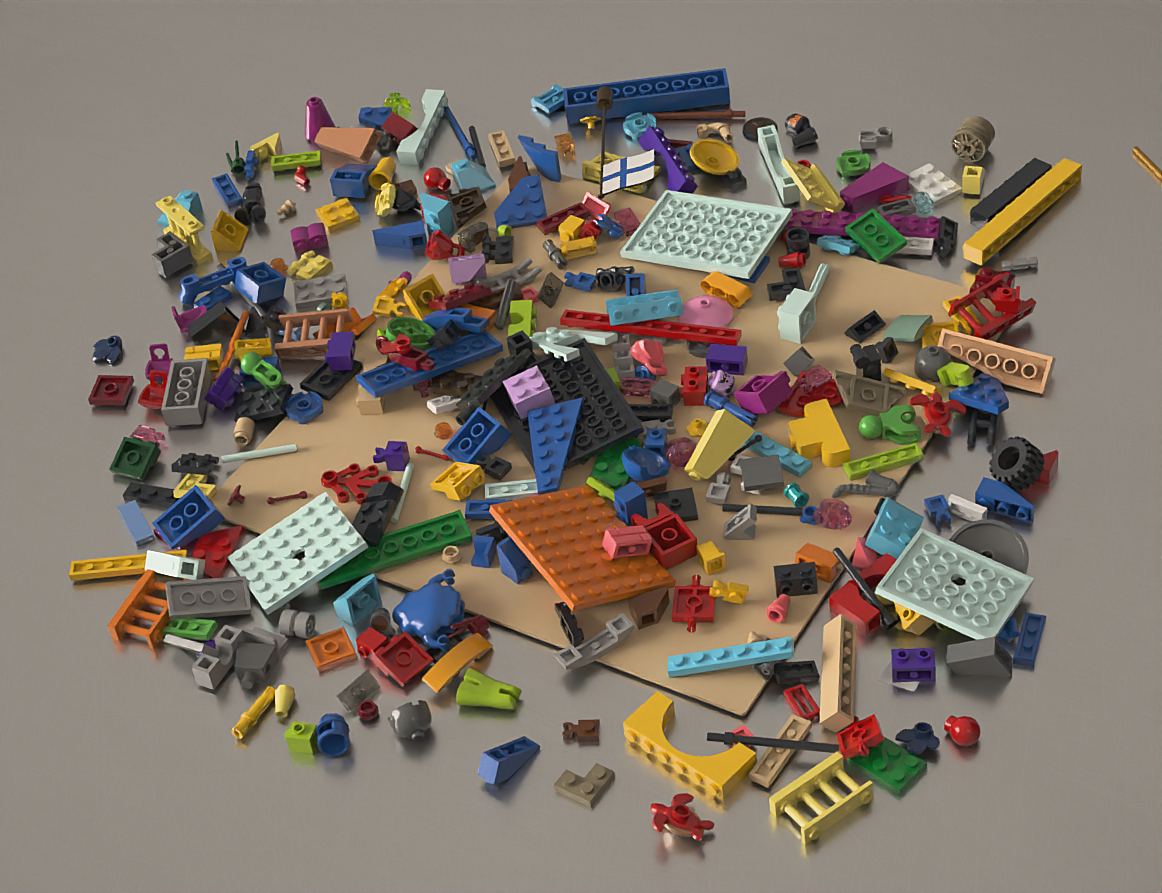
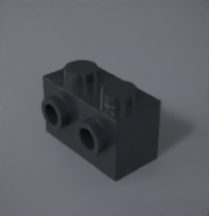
M815 562L773 566L777 598L781 594L788 595L789 597L818 594Z

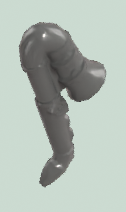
M872 469L865 481L867 485H854L852 483L840 485L833 492L832 498L840 496L842 492L893 497L899 493L900 486L895 480L881 476L875 469Z

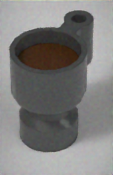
M378 608L371 616L370 627L379 633H385L390 640L395 636L396 631L390 626L391 618L389 611L385 608Z

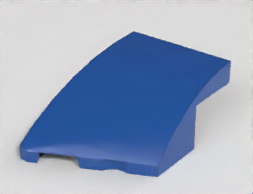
M519 135L517 137L539 173L545 178L559 183L562 178L558 152L547 150L545 144L534 143L532 137Z

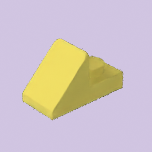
M278 132L250 146L251 150H255L259 161L270 155H280L282 144Z

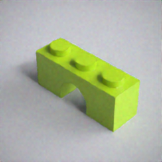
M532 300L511 301L510 317L512 324L509 325L508 337L522 330L528 337L533 336L535 333L534 329H536V319L534 318H537V307H533Z

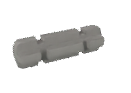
M1029 257L1028 260L1027 258L1012 259L1011 262L1010 260L1002 261L1003 271L1038 267L1037 257Z

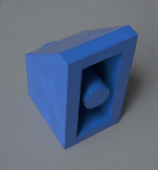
M644 273L626 274V297L646 294V275Z
M510 536L497 544L502 574L519 584L533 573L531 561Z

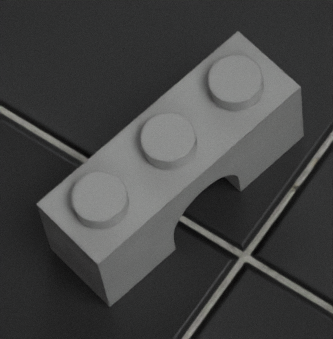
M224 625L214 638L215 649L219 651L217 657L202 653L191 667L196 684L215 689L235 663L238 642L246 643L243 632L240 629Z

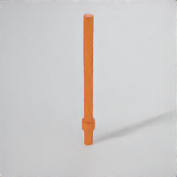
M247 310L242 312L220 369L214 376V383L223 370L229 366L235 351L234 340L240 339L250 314Z

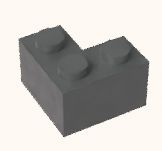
M171 231L156 239L159 250L151 255L156 271L165 278L193 262L189 245Z

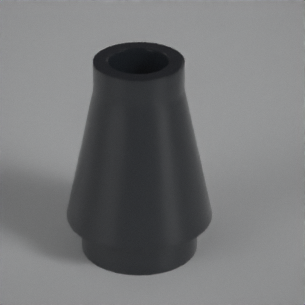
M807 127L793 138L792 142L795 148L815 143L818 135L813 127Z

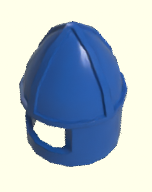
M330 713L320 718L315 731L319 750L327 756H337L345 753L350 746V729L344 717L337 713Z

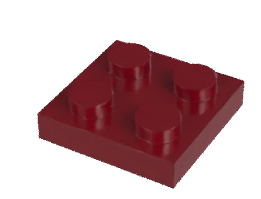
M98 375L88 398L89 404L124 406L134 383L133 376Z

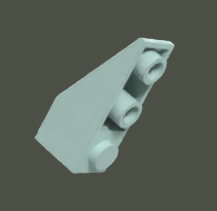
M148 550L145 570L150 569L161 574L199 580L203 579L205 560Z

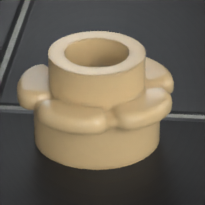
M448 546L443 550L442 559L448 564H455L461 559V552L456 546Z

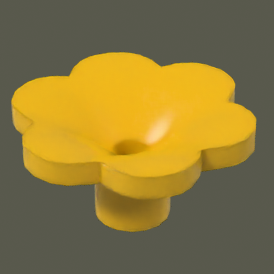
M599 116L585 117L580 119V122L587 123L588 129L591 130L595 129L594 123L600 121L601 118Z
M696 418L686 427V431L689 432L691 437H702L708 427L707 421Z

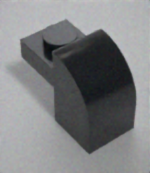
M523 330L506 337L510 355L514 354L516 356L523 349H529L532 352L533 356L524 364V367L540 360L533 352L532 340Z

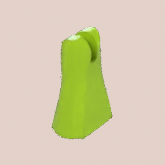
M469 667L464 681L461 682L457 690L456 702L457 705L514 710L516 701H518L522 691L514 685L495 680Z

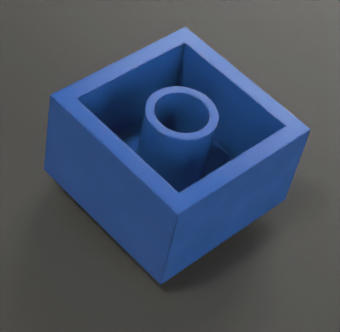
M261 262L237 269L234 288L254 303L259 304L284 296L286 277L267 263Z

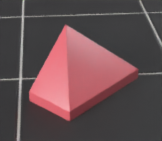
M589 192L586 193L582 201L590 210V214L599 220L601 218L598 215L600 213L608 215L612 207L610 203Z
M865 537L857 538L852 565L858 570L868 568L879 556L878 552L864 545L867 539Z

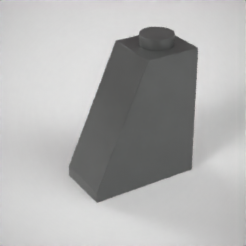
M996 637L952 644L947 647L945 662L955 674L1012 677L1013 658Z

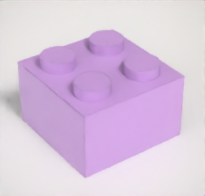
M537 366L502 381L520 419L528 417L527 411L555 404L550 388Z

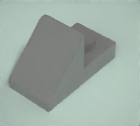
M749 504L728 520L724 525L723 538L726 540L755 539L757 507Z

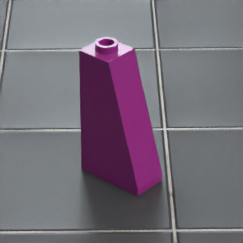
M882 162L840 191V197L845 203L844 208L855 212L879 202V196L890 194L895 196L909 190V176Z

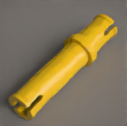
M268 686L252 707L241 715L240 721L231 729L232 734L236 738L242 739L246 732L256 725L257 719L275 699V688Z

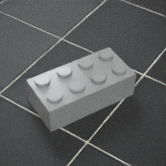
M207 358L171 361L161 408L166 426L203 423L207 402L204 398L209 391L212 375Z

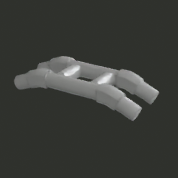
M528 257L519 265L497 276L476 280V285L483 284V286L492 287L497 284L499 287L492 288L491 291L493 292L506 286L503 280L513 277L520 286L534 280L541 272V269L536 266L522 277L520 273L524 272L533 263Z

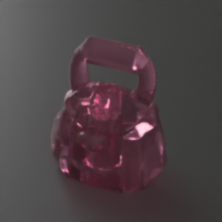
M687 437L670 440L667 443L668 450L665 455L673 469L686 467L698 444Z
M827 498L821 501L820 506L813 514L816 523L821 525V527L831 530H842V528L848 527L853 519L849 512V506L841 500Z

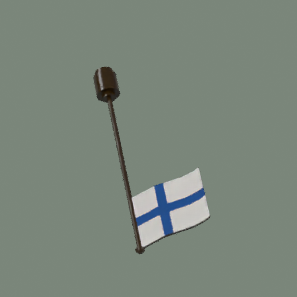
M608 86L600 87L597 91L596 101L597 108L603 111L600 193L598 197L603 199L605 195L652 181L654 179L655 150L653 149L643 154L619 159L604 165L606 111L613 107V91Z

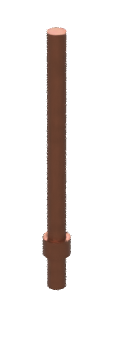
M732 109L705 112L649 113L656 119H732L734 117L746 116L745 111H732Z

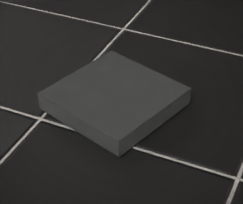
M779 454L739 459L745 492L784 487Z

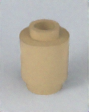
M239 418L236 422L233 437L234 441L239 445H247L252 439L255 423L250 418Z

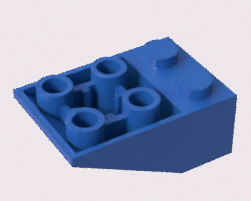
M347 163L335 169L330 178L333 196L365 198L371 186L368 180L369 175L375 170L377 165Z

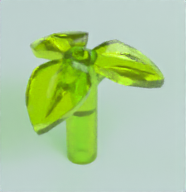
M389 93L391 98H387L383 103V107H392V112L397 115L399 104L409 109L411 105L406 98L400 97V93Z

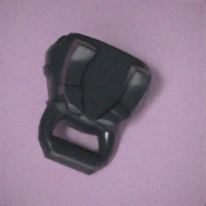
M613 266L606 270L597 268L595 275L596 286L603 291L618 290L626 282V274L634 273L635 269L633 266Z

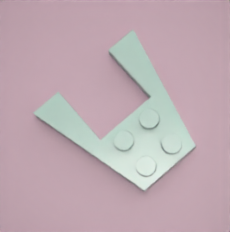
M549 327L546 331L534 333L533 336L529 337L532 340V347L534 349L541 350L543 348L544 353L550 354L552 352L556 358L564 357V361L580 356L579 349L566 347V345L583 338L589 343L605 346L618 341L617 333L557 329L556 327Z

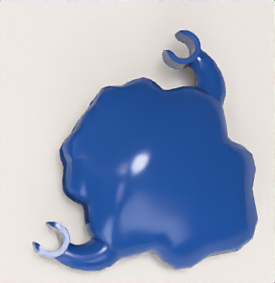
M446 569L443 574L434 576L428 581V584L419 590L406 594L392 612L393 621L400 626L402 632L406 631L410 636H419L423 639L426 646L440 648L445 652L450 649L447 644L450 643V640L445 634L454 633L458 628L451 629V626L464 621L465 603L461 599V594L451 586L455 583L453 578L455 573L452 569ZM445 581L448 585L442 586L440 583Z

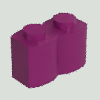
M313 223L307 227H296L290 231L295 253L320 249L329 245L324 223Z

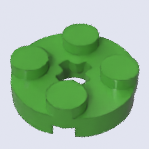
M860 150L844 151L841 157H837L836 167L845 178L864 175L869 172L871 158L867 153L865 155L861 154Z

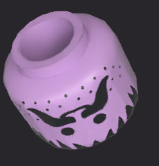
M723 370L713 372L707 382L709 391L713 390L721 397L732 395L736 389L734 376Z

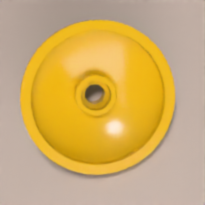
M700 139L695 141L690 149V156L693 162L701 170L713 175H727L729 170L733 173L740 163L736 151L719 140Z

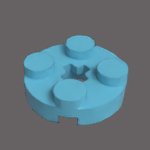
M642 112L627 116L625 123L623 122L624 132L632 136L634 140H639L649 126L654 128L657 126L656 118L652 114L642 115Z

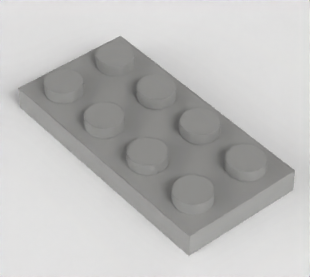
M246 576L166 582L165 588L170 620L251 614Z

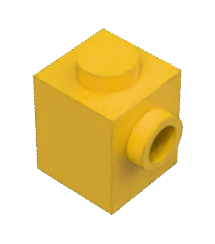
M570 215L559 226L561 241L569 242L581 239L578 237V234L584 226L585 220Z

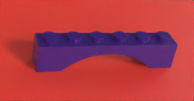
M649 126L638 142L643 150L648 152L654 149L655 156H662L668 169V189L670 191L693 194L698 188L694 181L695 178L689 174V169L682 163V158L676 154V149L670 145V140L664 136L665 132L659 127Z

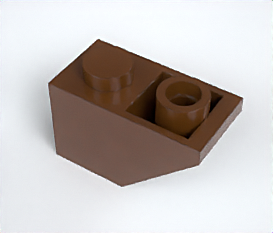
M667 586L628 599L630 614L638 629L657 624L670 603Z

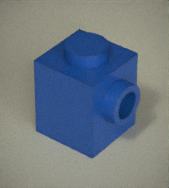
M647 429L645 448L655 451L666 458L668 447L667 429Z

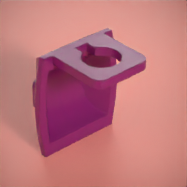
M206 305L178 315L175 307H171L174 319L182 333L189 332L188 325L207 312Z
M167 344L150 345L151 360L148 361L145 368L146 379L150 380L149 373L151 370L164 371L169 375L173 358L169 356ZM158 348L165 352L160 359L154 353ZM154 376V379L157 382L164 381V379L161 376Z

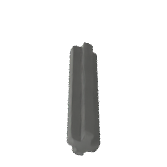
M508 279L495 321V328L502 330L505 328L510 304L517 285L515 280Z

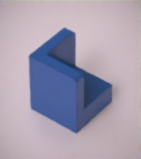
M475 535L473 539L475 553L471 560V566L490 568L497 552L494 537Z

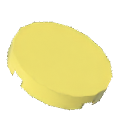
M385 183L381 186L380 190L382 192L378 194L375 201V211L377 215L382 217L389 214L395 200L396 189L390 183Z

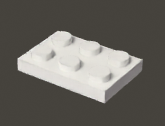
M930 163L907 174L909 176V188L934 207L962 193L961 186Z

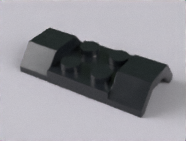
M389 481L372 484L365 503L360 506L352 523V526L363 540L374 547H378L404 493L401 487Z

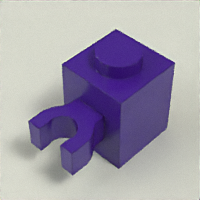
M388 441L386 449L376 447V455H373L374 463L386 462L388 471H405L410 461L407 442Z

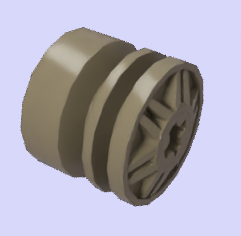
M967 117L951 141L953 152L964 161L977 162L981 160L995 138L994 127L983 117Z

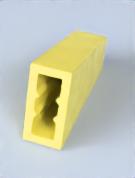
M725 409L716 411L684 470L689 473L690 478L696 481L708 479L754 434L755 430Z

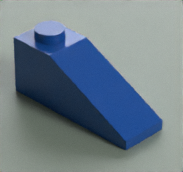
M523 736L482 753L478 776L493 785L507 780L540 749V745Z

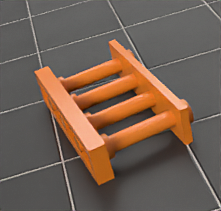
M147 569L107 625L112 639L120 640L126 632L144 636L147 638L150 649H154L158 642L162 640V630L168 627L170 616L167 600L150 596L155 590L166 592V584L158 582L154 570ZM145 604L164 608L160 615L141 611ZM135 618L154 622L150 629L130 625Z

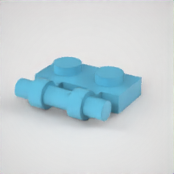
M824 235L817 240V245L822 246V249L827 251L836 250L841 255H849L856 250H861V246L856 241L851 239L844 240L836 235Z

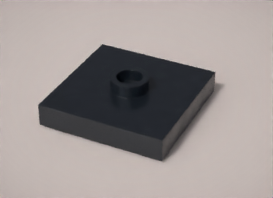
M692 487L653 493L655 504L663 503L674 514L677 513L683 522L698 520Z

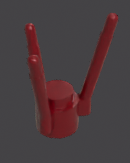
M477 615L474 618L452 625L451 629L462 628L446 636L451 638L469 629L472 634L479 633L484 637L488 634L486 630L489 629V622L484 615Z

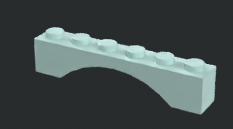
M426 89L422 97L423 109L426 114L425 119L412 135L401 141L396 151L399 164L418 165L420 160L423 159L424 151L429 146V141L434 135L435 128L438 127L444 108L448 106L445 90Z
M775 126L758 128L759 147L783 203L801 201L800 188L782 164L784 155Z

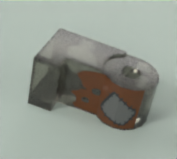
M477 222L458 233L459 245H462L465 251L471 254L476 250L475 246L483 242L486 236H489L488 224Z

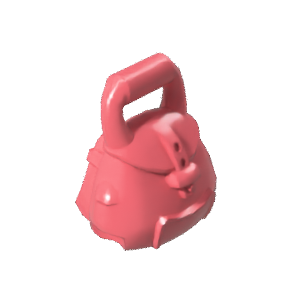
M649 339L635 342L630 348L632 357L639 361L640 365L646 366L653 375H666L668 370L662 360L664 357L662 342Z

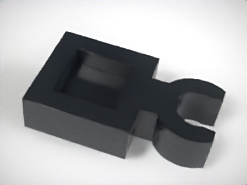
M482 454L483 461L476 460V465H480L482 469H485V474L499 480L512 469L510 462L499 457H495L492 460L489 455Z

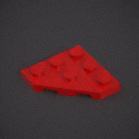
M802 371L791 387L793 392L787 397L786 401L780 404L779 413L799 417L804 415V407L810 402L827 399L830 407L844 404V401L834 379Z

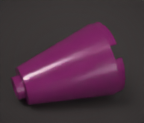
M311 97L306 102L305 137L307 141L309 139L312 143L316 144L314 141L321 127L336 128L322 99Z

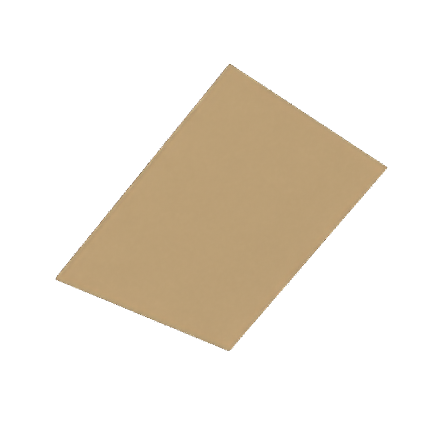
M527 165L531 176L540 175L547 216L582 202L587 192L597 197L600 193V185L563 174H561L562 179L559 183L554 182L541 175L536 167ZM509 176L485 201L487 208L468 220L451 238L453 243L462 245L465 248L464 256L481 254L482 250H484L482 242L476 245L475 241L477 238L474 237L477 232L484 229L475 230L473 229V224L478 223L481 226L496 228L494 212L510 193ZM618 190L605 195L603 200L611 204L612 207L607 216L622 226L624 235L616 239L607 233L608 230L604 229L595 240L597 254L567 260L568 264L566 267L561 263L563 269H558L555 262L548 257L547 251L543 248V243L546 241L550 245L547 240L551 239L555 246L560 249L559 243H564V241L560 239L559 230L544 235L537 227V224L511 228V236H514L513 263L495 264V260H490L489 263L485 264L487 277H483V280L508 271L529 257L533 263L520 275L523 277V275L532 271L536 266L541 269V272L534 280L519 287L523 290L532 286L540 295L541 300L533 303V307H537V318H534L536 319L535 333L544 332L549 327L610 333L613 331L560 325V318L565 309L607 314L606 300L626 297V282L615 291H603L596 286V282L591 292L574 289V286H565L564 283L567 279L564 278L566 272H571L575 275H578L580 272L596 275L597 268L606 270L613 266H633L635 271L632 274L644 273L646 275V294L677 289L678 295L682 298V305L694 297L709 295L702 290L700 282L710 272L622 258L620 251L657 201ZM590 214V216L587 217V218H584V220H585V222H586L589 218H595V217ZM489 231L491 241H496V237H499L497 232ZM778 236L765 255L770 257V263L755 283L732 278L746 285L752 292V297L739 308L731 306L733 318L730 324L725 327L741 330L742 336L737 346L747 347L748 362L744 376L732 375L735 378L736 385L734 393L755 375L774 376L780 371L787 372L791 380L789 385L792 387L799 375L795 377L783 363L802 346L815 359L803 371L834 379L835 370L856 375V366L850 353L852 345L860 344L862 348L882 342L887 328L900 315H932L933 323L952 322L954 320L952 317H949L947 310L943 307V301L957 296L963 298L969 294L970 288L882 263L879 264L878 262L853 255H841L839 251H827L822 249L823 247L810 244V256L806 259V266L800 269L805 290L809 291L822 263L829 264L830 270L815 302L816 323L801 344L780 338L777 311L786 299L770 301L767 291V284L784 282L782 270L793 269L779 267L778 259L780 256L787 255V246L781 240V236ZM454 248L452 255L457 256L458 249ZM430 260L404 289L432 273L446 295L452 289H463L464 285L456 286L455 283L451 282L448 260ZM509 277V278H507V279H505V280H503V281L506 283L508 279H511V280H515V279H514L513 277ZM473 279L466 282V284L474 283L476 285V281H473ZM495 284L494 286L491 287V289H492V288L499 287V286H498L497 284ZM402 291L394 299L395 304L402 302L406 305L404 293ZM982 298L979 300L994 317L998 318L1002 315L1000 311H995L996 306L989 299ZM973 304L969 306L981 325L984 326L989 323ZM407 308L398 310L403 312V317L418 319ZM499 308L493 309L496 310V315L492 318L491 322L496 321ZM510 310L505 328L501 330L494 326L489 331L494 338L503 344V351L453 370L458 373H473L474 375L483 376L487 370L495 366L494 363L502 357L505 359L510 356L506 338L508 337L509 325L512 324ZM874 310L886 323L885 326L861 343L845 335L849 327ZM391 313L390 317L379 315L356 340L354 360L363 362L368 351H378L376 347L378 329L387 328L388 322L397 318L395 314ZM678 316L664 318L666 321L679 323ZM968 325V326L971 328V331H972V332H971L972 335H970V336H974V334H975L974 331H975V330H974L970 325ZM958 326L959 333L964 334L962 328ZM460 330L462 334L458 338L468 335L472 332ZM1003 331L988 340L996 342ZM629 333L631 347L635 342L643 340L642 336ZM668 338L663 346L664 357L662 359L667 367V374L656 375L654 382L649 381L646 384H638L634 378L620 380L621 394L628 404H651L650 389L660 379L675 384L679 388L683 387L681 386V374H684L685 367L706 366V358H699L690 354L687 350V340ZM921 338L915 342L894 341L899 353L889 363H882L881 360L882 382L906 388V383L901 381L899 384L888 381L889 377L883 375L885 368L922 380L914 372L915 357L922 349ZM436 340L433 347L440 345L441 342ZM588 342L605 369L615 368L612 344L605 346ZM533 348V352L539 359L550 355L544 353L543 348L541 350ZM950 354L952 362L968 365L973 377L977 368ZM633 358V365L635 371V369L638 366L642 365H640L639 361ZM355 375L330 401L321 398L323 404L322 414L309 420L306 424H299L298 421L291 420L286 416L255 449L261 450L297 444L298 451L246 459L217 490L211 501L226 518L225 521L238 526L243 525L246 529L263 534L284 518L326 492L352 524L361 505L357 504L355 495L346 485L340 486L343 490L348 491L350 499L346 503H340L337 494L332 488L322 486V474L329 470L338 473L354 463L360 466L361 471L367 469L370 465H376L379 475L375 478L366 477L364 478L365 480L377 481L380 476L387 475L392 478L393 484L400 487L405 471H388L386 462L374 463L373 455H376V447L386 449L388 441L407 442L410 455L409 463L414 465V469L398 522L392 523L390 521L385 533H389L461 510L465 519L467 500H486L485 484L536 479V475L513 435H511L498 451L489 456L492 460L495 457H499L510 462L512 469L501 480L485 474V469H482L486 477L482 485L473 489L471 494L461 501L448 499L445 492L432 490L430 483L456 461L451 457L449 461H445L424 453L418 454L415 452V447L420 446L424 450L447 455L442 450L463 426L458 424L455 419L462 410L456 408L451 412L435 414L427 407V401L445 395L433 394L431 379H426L415 385H410L399 391L384 395L385 406L383 414L361 415L360 408L356 406V397L359 396V383ZM927 378L924 381L943 388L940 395L944 403L949 401V392L959 387L952 384L945 387L942 386L941 381L932 382V379ZM907 388L905 395L896 405H910V399L915 395L922 394V389L916 388V391ZM734 393L727 396L730 403L741 408ZM489 397L485 412L510 432ZM681 398V401L673 409L672 419H674L676 433L673 435L667 434L668 447L666 459L670 462L671 468L669 474L665 476L667 480L666 491L692 487L698 520L684 523L697 538L698 545L712 541L715 547L720 548L721 553L724 552L726 569L707 575L696 555L667 569V571L676 580L675 586L692 585L693 575H696V580L697 575L701 576L700 585L713 586L714 580L721 581L725 585L729 581L748 585L749 592L743 604L723 601V596L716 597L714 623L697 622L696 631L693 633L692 627L691 633L687 631L688 622H672L675 586L668 589L670 603L657 624L638 629L630 614L628 601L630 598L576 611L571 610V615H575L577 627L583 631L584 640H582V643L607 629L606 623L623 613L635 625V628L619 645L595 661L744 716L767 684L752 669L754 664L669 678L667 672L668 657L747 644L749 633L752 631L764 641L767 637L770 640L792 637L793 642H795L844 567L841 563L837 566L841 570L832 580L831 584L817 579L818 594L790 596L791 602L789 603L785 620L774 623L767 617L768 606L778 599L776 597L773 566L795 564L796 552L807 542L833 552L834 548L838 547L850 560L855 553L857 538L865 537L875 522L877 516L874 510L880 498L886 499L887 497L842 492L840 496L832 498V494L838 486L851 483L854 485H867L865 483L867 477L850 481L843 469V465L827 467L822 463V456L808 459L812 461V468L800 478L781 468L784 487L763 489L760 495L741 490L742 475L731 473L730 466L733 461L729 460L708 479L696 481L690 478L689 473L684 469L702 437H691L689 432L686 431V427L696 418L707 421V425H709L717 410L712 406H684V400ZM845 403L831 407L850 448L851 461L906 446L896 444L889 439H882L881 435L874 439L862 436L859 431V423L863 417L870 415L869 413L846 408ZM780 404L770 414H754L758 416V421L752 420L756 424L751 428L796 453L794 447L791 448L789 444L788 423L789 421L805 418L804 415L794 417L779 413ZM916 405L913 406L916 417L911 424L917 425L921 430L922 437L917 444L923 451L934 433L925 432L926 424L921 414L923 406ZM643 432L639 434L637 439H643L644 441ZM748 449L739 453V455L751 458L761 457ZM598 455L590 458L584 465L579 463L563 471L564 476L559 491L585 486ZM914 463L878 474L895 480L900 486ZM726 472L728 475H731V491L726 504L795 507L793 501L784 495V489L790 483L796 482L800 489L809 495L808 503L802 508L815 506L818 510L822 511V516L819 517V524L813 525L802 523L800 521L802 516L756 513L755 539L726 540L723 538L724 525L739 512H723V504L706 502V494L711 482L717 483L718 474ZM632 478L629 481V483H631L632 481H634L635 483H639L633 480ZM241 485L240 494L245 497L243 503L234 501L228 506L227 503L235 488ZM359 487L367 495L371 489L369 487ZM301 491L307 492V498L305 499L294 498L277 501L273 504L267 503L269 497L277 498L299 494ZM654 496L646 497L648 519L655 518L657 514ZM610 498L605 500V502L616 513L614 501ZM465 519L472 539L476 535L475 530L490 525L496 520ZM503 538L495 540L496 550L497 544L503 541ZM471 541L456 546L461 552V559L455 564L446 563L442 559L443 551L371 573L383 581L410 591H417L428 584V581L434 576L443 574L446 569H452L455 573V577H453L455 583L451 586L461 594V599L465 603L464 611L476 616L482 614L489 621L563 649L570 645L555 611V603L564 601L532 562L533 573L527 579L517 584L502 574L498 550L490 568L471 566V560L475 553L474 544ZM445 581L440 583L442 586L448 585Z

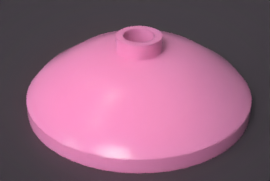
M701 295L685 302L682 305L684 315L678 316L679 323L725 328L732 321L733 310L731 305L720 297Z

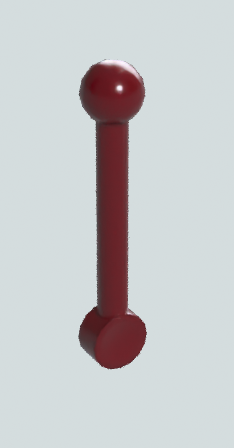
M301 491L299 494L277 498L269 497L267 503L273 504L277 501L294 498L305 499L307 498V492Z

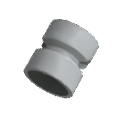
M285 609L279 620L281 635H296L299 638L310 639L315 630V614L310 612L299 613L297 610Z

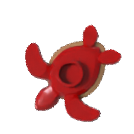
M937 391L931 394L930 399L924 394L915 395L910 399V405L923 406L921 414L926 424L924 429L926 433H942V435L950 437L951 430L949 426L953 419L950 411L962 415L966 413V408L963 404L956 400H949L944 403Z
M688 793L675 795L670 807L660 803H652L650 806L651 813L654 815L652 824L658 832H662L663 826H665L669 831L678 836L693 837L695 840L701 841L704 830L709 831L713 829L715 824L710 820L701 821L700 817L686 806L687 803L692 802L694 799Z

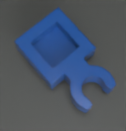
M250 150L245 160L244 172H247L246 178H253L256 168L259 167V158L256 157L255 150Z
M943 494L924 499V505L930 518L936 517V525L938 527L941 526V520H946L948 524H951L950 507Z

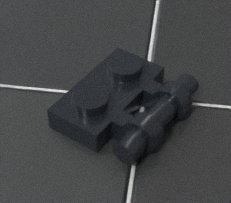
M489 236L484 238L482 242L484 250H482L481 254H484L485 264L489 263L490 260H495V264L513 263L514 236L496 237V241H491Z
M196 453L182 454L181 458H178L171 465L172 472L208 475L214 470V464L219 463V457H214L211 454H205L204 456L196 455Z

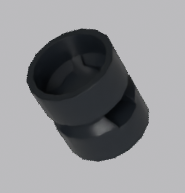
M800 227L790 229L786 233L787 255L800 251V253H805L806 259L809 258L810 241L808 230Z

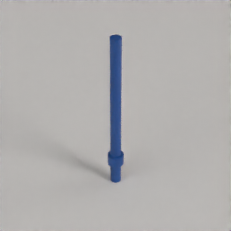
M449 106L445 107L444 112L461 140L465 153L472 160H475L477 155L474 152L475 149L472 143H469Z

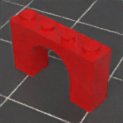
M886 553L859 574L870 589H876L897 559ZM852 579L838 591L831 594L829 597L830 612L836 616L844 615L856 623L857 631L864 636H868L881 625L880 611L861 598L864 593Z

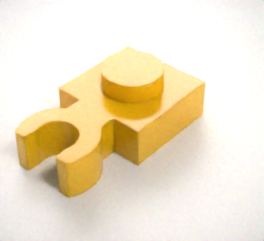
M377 295L372 312L385 317H390L391 313L397 317H403V312L398 310L406 309V305L402 302L395 304L393 298Z
M714 580L713 587H710V596H723V601L741 605L749 592L748 585L730 581L725 585L721 581Z

